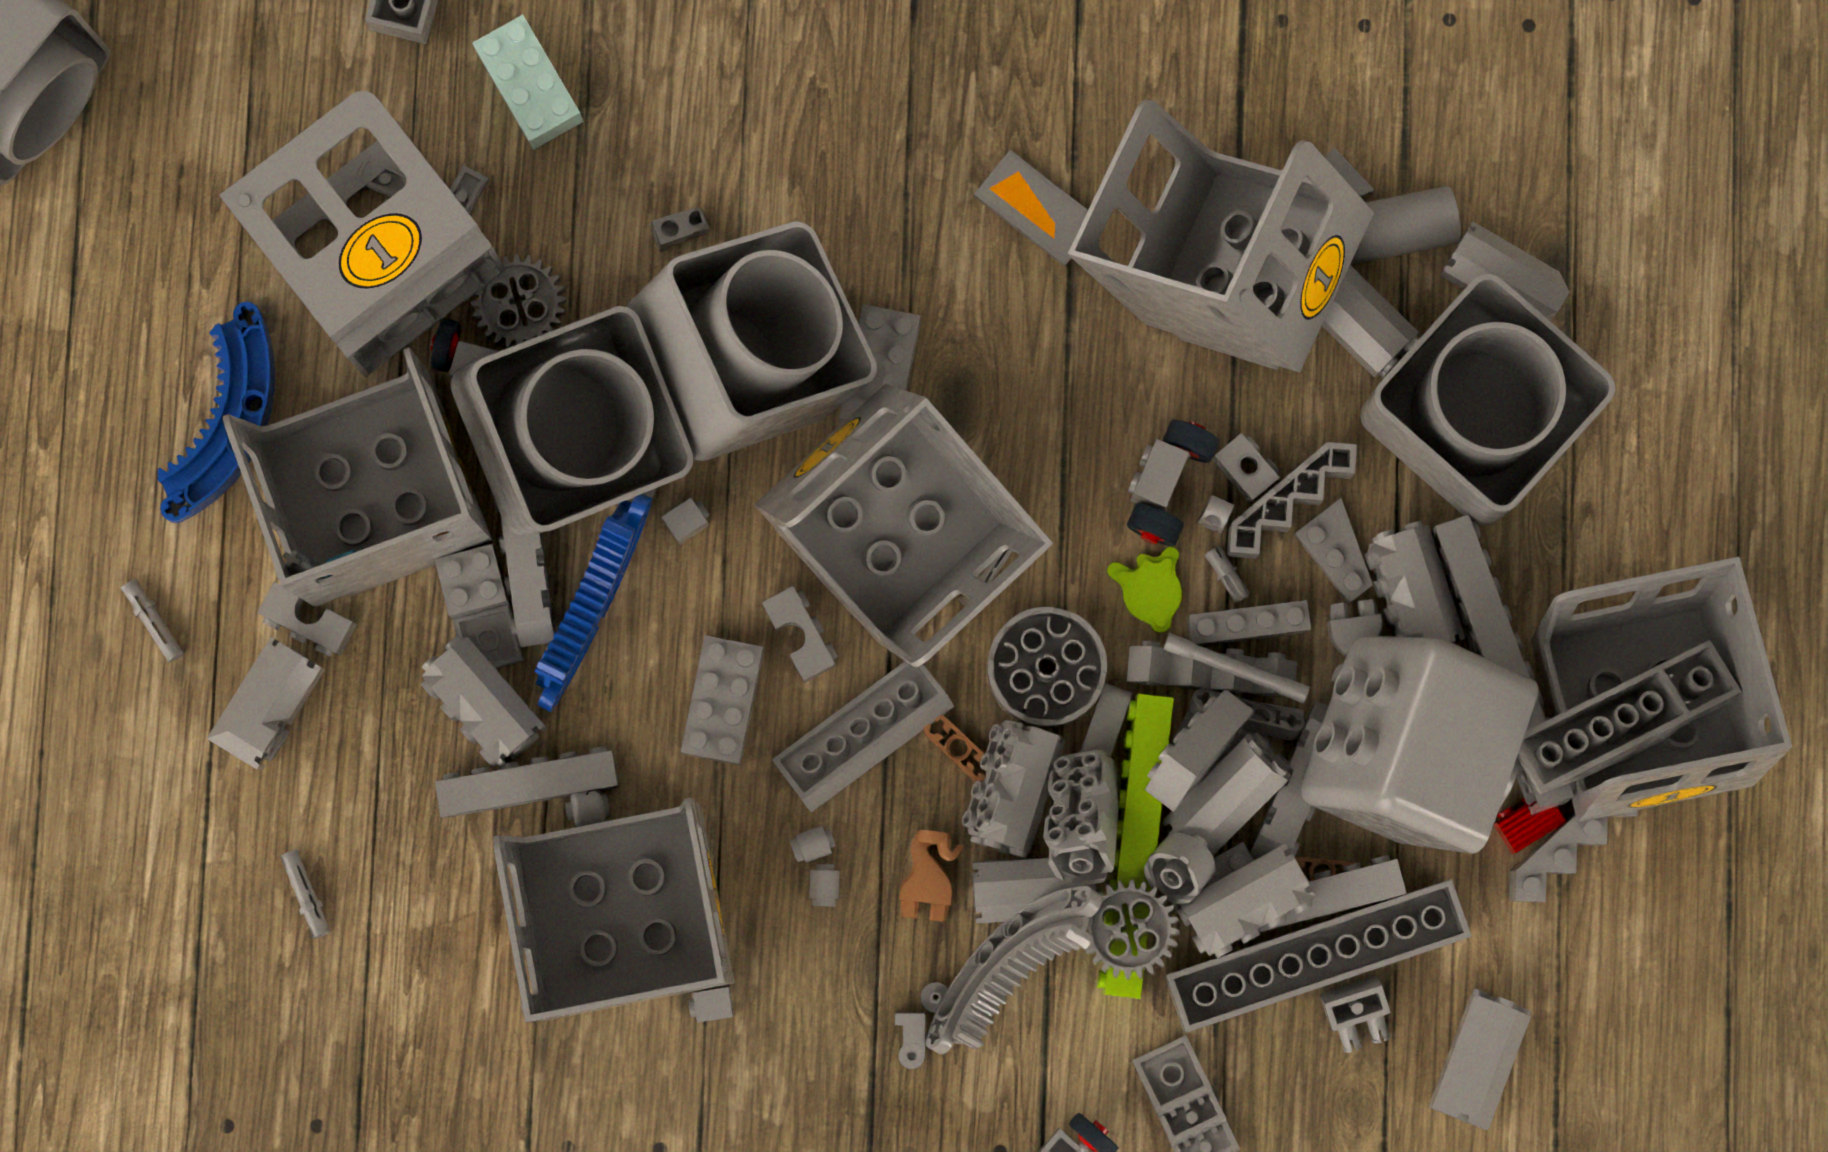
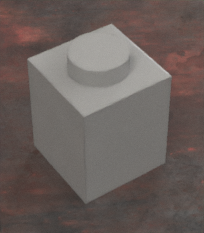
M689 498L662 516V519L679 545H681L709 526L705 518L710 515L701 501L695 504L692 498Z
M730 987L694 992L693 999L688 1000L691 1018L696 1017L697 1023L734 1017Z

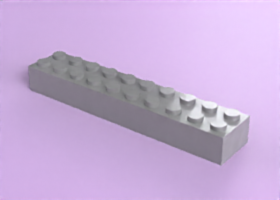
M1466 515L1436 525L1431 534L1469 651L1525 677L1533 678L1529 662L1523 661L1520 650L1523 649L1521 639L1518 633H1513L1509 623L1512 622L1511 612L1507 605H1502L1499 594H1502L1500 583L1497 577L1492 578L1490 573V556L1486 549H1481L1478 541L1481 538V533L1475 521L1471 522L1470 516ZM1539 689L1526 731L1550 719L1549 717H1544L1541 706H1544V702ZM1520 763L1516 777L1525 802L1530 805L1536 801V803L1529 806L1531 815L1563 805L1574 797L1573 791H1576L1574 782L1539 794Z
M1450 879L1225 954L1219 958L1166 974L1164 977L1184 1033H1188L1472 936L1453 881Z

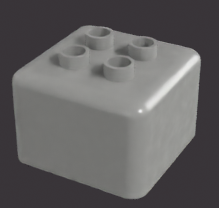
M0 0V185L9 183L26 163L43 155L63 137L87 104L94 89L97 76L109 60L111 51L82 16L63 0Z
M802 222L787 223L677 256L626 305L640 318L691 447L693 459L697 461L710 460L818 423L871 382L877 372L876 361L815 231Z
M1483 274L1470 282L1377 385L1363 404L1360 418L1364 428L1463 516L1469 515L1471 522L1475 521L1478 526H1489L1496 523L1519 504L1607 406L1614 396L1615 383L1612 376L1504 280L1493 274Z
M617 306L481 358L459 368L451 379L453 397L506 527L516 534L526 535L557 529L680 479L690 471L693 465L691 447L640 318L628 307Z
M1362 636L1356 639L1350 646L1341 672L1336 678L1322 726L1315 737L1313 751L1301 782L1302 798L1307 804L1397 843L1470 854L1477 853L1487 843L1498 810L1507 798L1518 774L1521 762L1517 755L1538 697V685L1536 681L1441 638Z

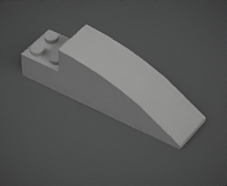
M1708 640L1527 730L1517 757L1538 793L1542 794L1601 771L1667 740L1679 728L1729 704L1742 691L1711 640Z

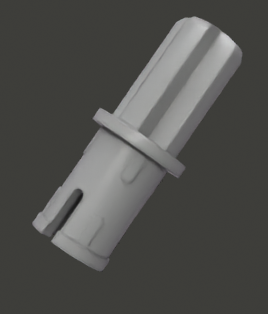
M1220 545L1204 555L1218 576L1217 581H1222L1236 603L1249 596V591L1236 572L1238 568L1236 566L1233 567Z

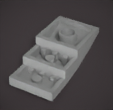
M1186 1035L1132 1060L1174 1152L1240 1151V1147L1213 1093L1208 1078Z

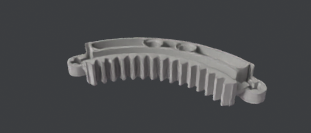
M1087 886L1055 891L1033 901L1026 908L1012 916L1014 917L1013 919L1009 918L1003 922L976 949L955 977L934 1015L926 1035V1046L938 1054L948 1052L953 1043L965 1044L972 1049L983 1046L984 1042L981 1038L988 1035L989 1032L986 1027L987 1025H993V1014L1000 1013L998 1006L1006 1004L1005 996L1007 994L1013 995V986L1020 987L1021 978H1029L1030 969L1036 972L1038 963L1044 966L1047 958L1052 961L1055 954L1062 956L1063 951L1070 953L1072 948L1076 951L1080 947L1086 950L1090 943H1092L1094 937L1085 931L1090 920L1089 917L1095 915L1101 906L1102 896Z

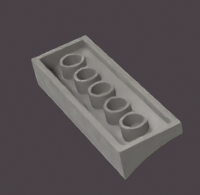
M904 661L773 758L772 761L812 813L924 730L923 728L926 725H931L937 717L951 710L954 705L947 693L923 664L913 667Z

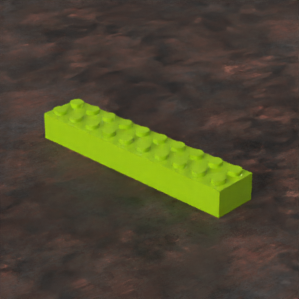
M1137 694L1134 700H1130L1127 708L1126 720L1132 722L1131 730L1125 732L1123 750H1128V758L1123 760L1120 770L1121 779L1125 780L1124 790L1120 789L1119 809H1122L1121 820L1118 819L1116 839H1118L1117 850L1115 849L1114 880L1110 879L1108 881V885L1113 891L1118 890V881H1121L1124 888H1128L1130 880L1134 881L1136 889H1139L1141 884L1146 882V892L1149 893L1152 890L1146 880L1144 867L1158 846L1162 803L1145 791V788L1151 780L1147 775L1157 762L1162 763L1158 757L1169 744L1174 698ZM1123 904L1122 909L1127 928L1122 930V933H1127L1130 939L1132 955L1137 956L1138 950L1133 933L1138 927H1133L1128 905ZM1140 904L1134 909L1133 915L1137 919H1145L1149 916L1150 908L1147 905ZM1116 911L1107 912L1104 916V923L1109 926L1116 925L1120 920V914ZM1148 934L1144 935L1140 940V946L1144 949L1147 946ZM1121 940L1115 941L1110 947V952L1115 956H1120L1125 953L1127 944ZM1111 967L1106 973L1098 970L1097 988H1102L1101 995L1141 999L1143 977L1139 979L1136 972H1132L1130 980H1127L1124 971H1121L1119 976L1114 978V968Z

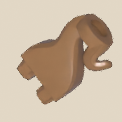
M918 830L912 839L911 854L913 867L900 887L899 900L901 901L902 917L917 919L919 903L931 904L929 920L945 922L949 906L952 905L953 886L946 871L929 853L928 847L930 845H937L940 856L944 860L953 861L960 855L964 846L960 844L952 850V837L950 833Z

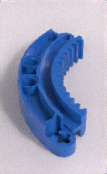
M251 302L238 304L233 312L234 320L223 325L218 323L209 332L215 339L213 345L219 350L215 355L222 361L217 364V368L223 372L217 375V379L223 385L216 386V390L222 396L214 397L213 399L219 405V408H211L210 412L215 415V418L205 420L210 426L209 430L200 429V433L204 438L202 440L193 439L196 448L186 447L185 450L188 454L186 458L177 455L178 465L168 462L169 471L167 472L162 468H158L157 479L163 485L168 496L161 503V514L172 523L183 522L204 510L222 496L241 475L224 426L223 416L230 414L259 426L268 425L275 393L274 353L263 315L259 308ZM248 309L250 312H255L251 316L254 325L250 326L245 319L241 320L244 316V310ZM257 398L262 399V407L258 411H251V402ZM245 451L248 463H250L252 459L250 455ZM173 502L177 505H182L186 502L192 505L191 507L186 505L180 508L178 516L168 513L172 509L171 504Z
M640 494L635 496L632 503L627 500L623 501L618 505L612 516L608 515L601 528L600 538L596 543L597 547L593 551V557L589 561V567L584 573L585 576L580 582V587L576 591L575 597L571 601L570 608L566 611L558 631L555 632L552 642L550 641L547 650L535 669V672L538 673V679L535 684L544 688L537 706L552 712L575 675L599 629L597 624L601 617H605L628 568L643 531L653 498Z

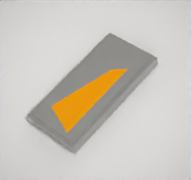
M1009 150L974 193V197L1066 267L1072 259L1068 252L1088 210Z

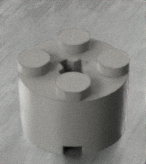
M1184 833L1168 835L1151 854L1144 867L1145 877L1152 889L1156 887L1167 896V901L1176 904H1186L1192 901L1216 872L1215 862L1207 848L1206 840L1199 835L1191 836Z

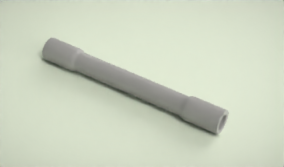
M1169 633L1163 648L1184 658L1194 659L1272 689L1280 695L1301 703L1305 702L1310 686L1286 677H1279L1199 646L1193 641Z

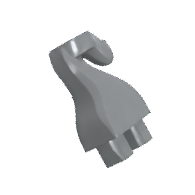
M1374 599L1358 601L1359 617L1349 618L1347 603L1330 605V621L1327 622L1329 639L1337 651L1345 657L1356 639L1362 636H1381L1383 619L1382 614H1378ZM1343 663L1335 668L1331 678L1332 682L1336 681Z

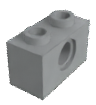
M1241 433L1214 455L1212 461L1251 504L1279 480L1280 477L1277 475L1279 469L1269 458L1264 460L1258 453V450H1260L1258 444L1250 436L1245 438ZM1244 460H1250L1255 464L1256 471L1252 474H1247L1242 471L1240 463Z

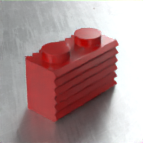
M1523 798L1522 802L1524 805L1517 810L1510 806L1497 814L1499 821L1495 822L1493 826L1513 855L1566 822L1557 806L1531 815L1529 806L1536 803V801L1528 805Z

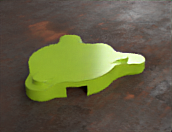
M1174 547L1166 548L1158 557L1140 554L1136 559V569H1130L1118 562L1111 563L1107 568L1108 576L1117 582L1122 589L1123 601L1129 613L1150 625L1157 633H1164L1170 628L1171 618L1179 608L1182 598L1181 585L1175 572L1179 552Z

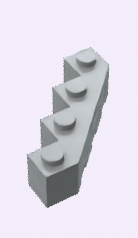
M1327 442L1247 511L1235 519L1229 526L1227 556L1256 559L1260 554L1261 530L1288 532L1292 526L1293 503L1319 506L1323 501L1325 477L1351 479L1355 474L1357 444Z
M494 499L496 513H499L500 511ZM501 516L503 536H499L501 553H506L509 577H505V587L507 595L511 594L514 612V618L510 619L512 635H518L520 647L550 643L555 634V620L550 602V582L545 564L542 532L526 535L516 534L506 527Z
M1142 641V646H1130L1128 682L1151 686H1175L1176 688L1193 690L1208 689L1217 690L1218 692H1223L1226 689L1230 693L1235 694L1251 693L1267 697H1286L1272 689L1202 662L1187 659L1166 651L1160 647V642ZM1226 649V654H1222L1279 677H1286L1296 681L1297 662L1285 659L1286 654L1268 653L1267 658H1254L1243 655L1244 650Z
M1315 700L1305 720L1299 740L1288 760L1291 767L1287 771L1291 776L1271 799L1266 817L1255 836L1250 855L1260 858L1285 843L1289 848L1284 852L1286 856L1293 854L1295 857L1300 844L1296 843V840L1305 820L1309 822L1315 811V807L1307 804L1302 798L1301 782L1313 751L1315 737L1322 726L1328 706Z
M1574 810L1565 819L1566 822L1557 827L1550 835L1544 838L1520 863L1509 871L1508 901L1546 902V873H1576L1577 845H1607L1608 817H1635L1638 814V810L1577 822Z

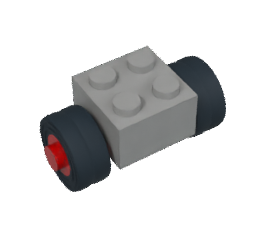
M1171 420L1163 441L1156 439L1154 446L1147 445L1139 463L1144 469L1142 473L1136 471L1128 489V492L1133 494L1130 502L1136 505L1129 517L1127 527L1140 535L1142 540L1155 545L1157 543L1167 546L1176 545L1184 523L1177 517L1167 513L1165 509L1187 458L1198 462L1210 463L1214 456L1219 439L1214 434L1205 430L1204 426L1195 422L1188 423L1180 420Z

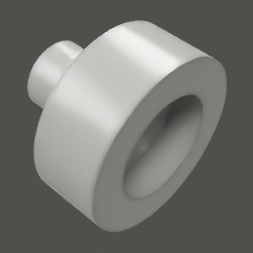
M937 982L925 986L921 992V1003L924 1008L936 1013L948 988ZM933 995H938V1000H933Z

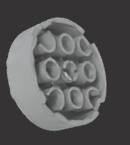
M1048 606L1023 611L1005 623L993 640L987 661L988 682L997 703L1015 720L1037 728L1061 727L1082 717L1090 710L1100 696L1107 674L1106 652L1094 628L1085 619L1073 612ZM1048 659L1055 664V671L1052 674L1045 675L1039 671V663L1042 660Z

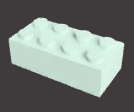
M524 15L515 18L472 43L533 150L584 122L580 111Z

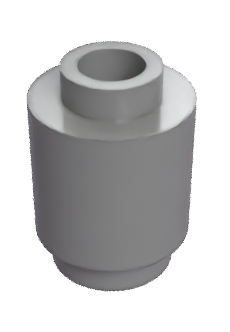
M823 825L796 835V838L790 840L797 863L801 861L807 863L832 854L831 848L836 846L831 830L824 831Z
M816 864V870H810L809 899H812V906L836 907V899H839L840 871L834 870V864Z

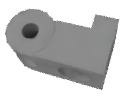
M700 207L652 220L650 228L659 252L686 242L688 239L700 237L710 231L703 210Z
M1210 495L1197 523L1221 534L1234 505L1214 495Z
M895 1012V1025H903V1045L899 1050V1061L908 1069L918 1068L922 1065L925 1058V1012Z

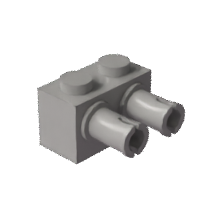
M1377 976L1319 994L1328 1023L1333 1032L1338 1030L1345 1053L1353 1052L1350 1040H1352L1356 1051L1362 1048L1355 1024L1367 1021L1372 1043H1382L1379 1030L1384 1041L1391 1038L1384 1015L1391 1012L1382 984Z

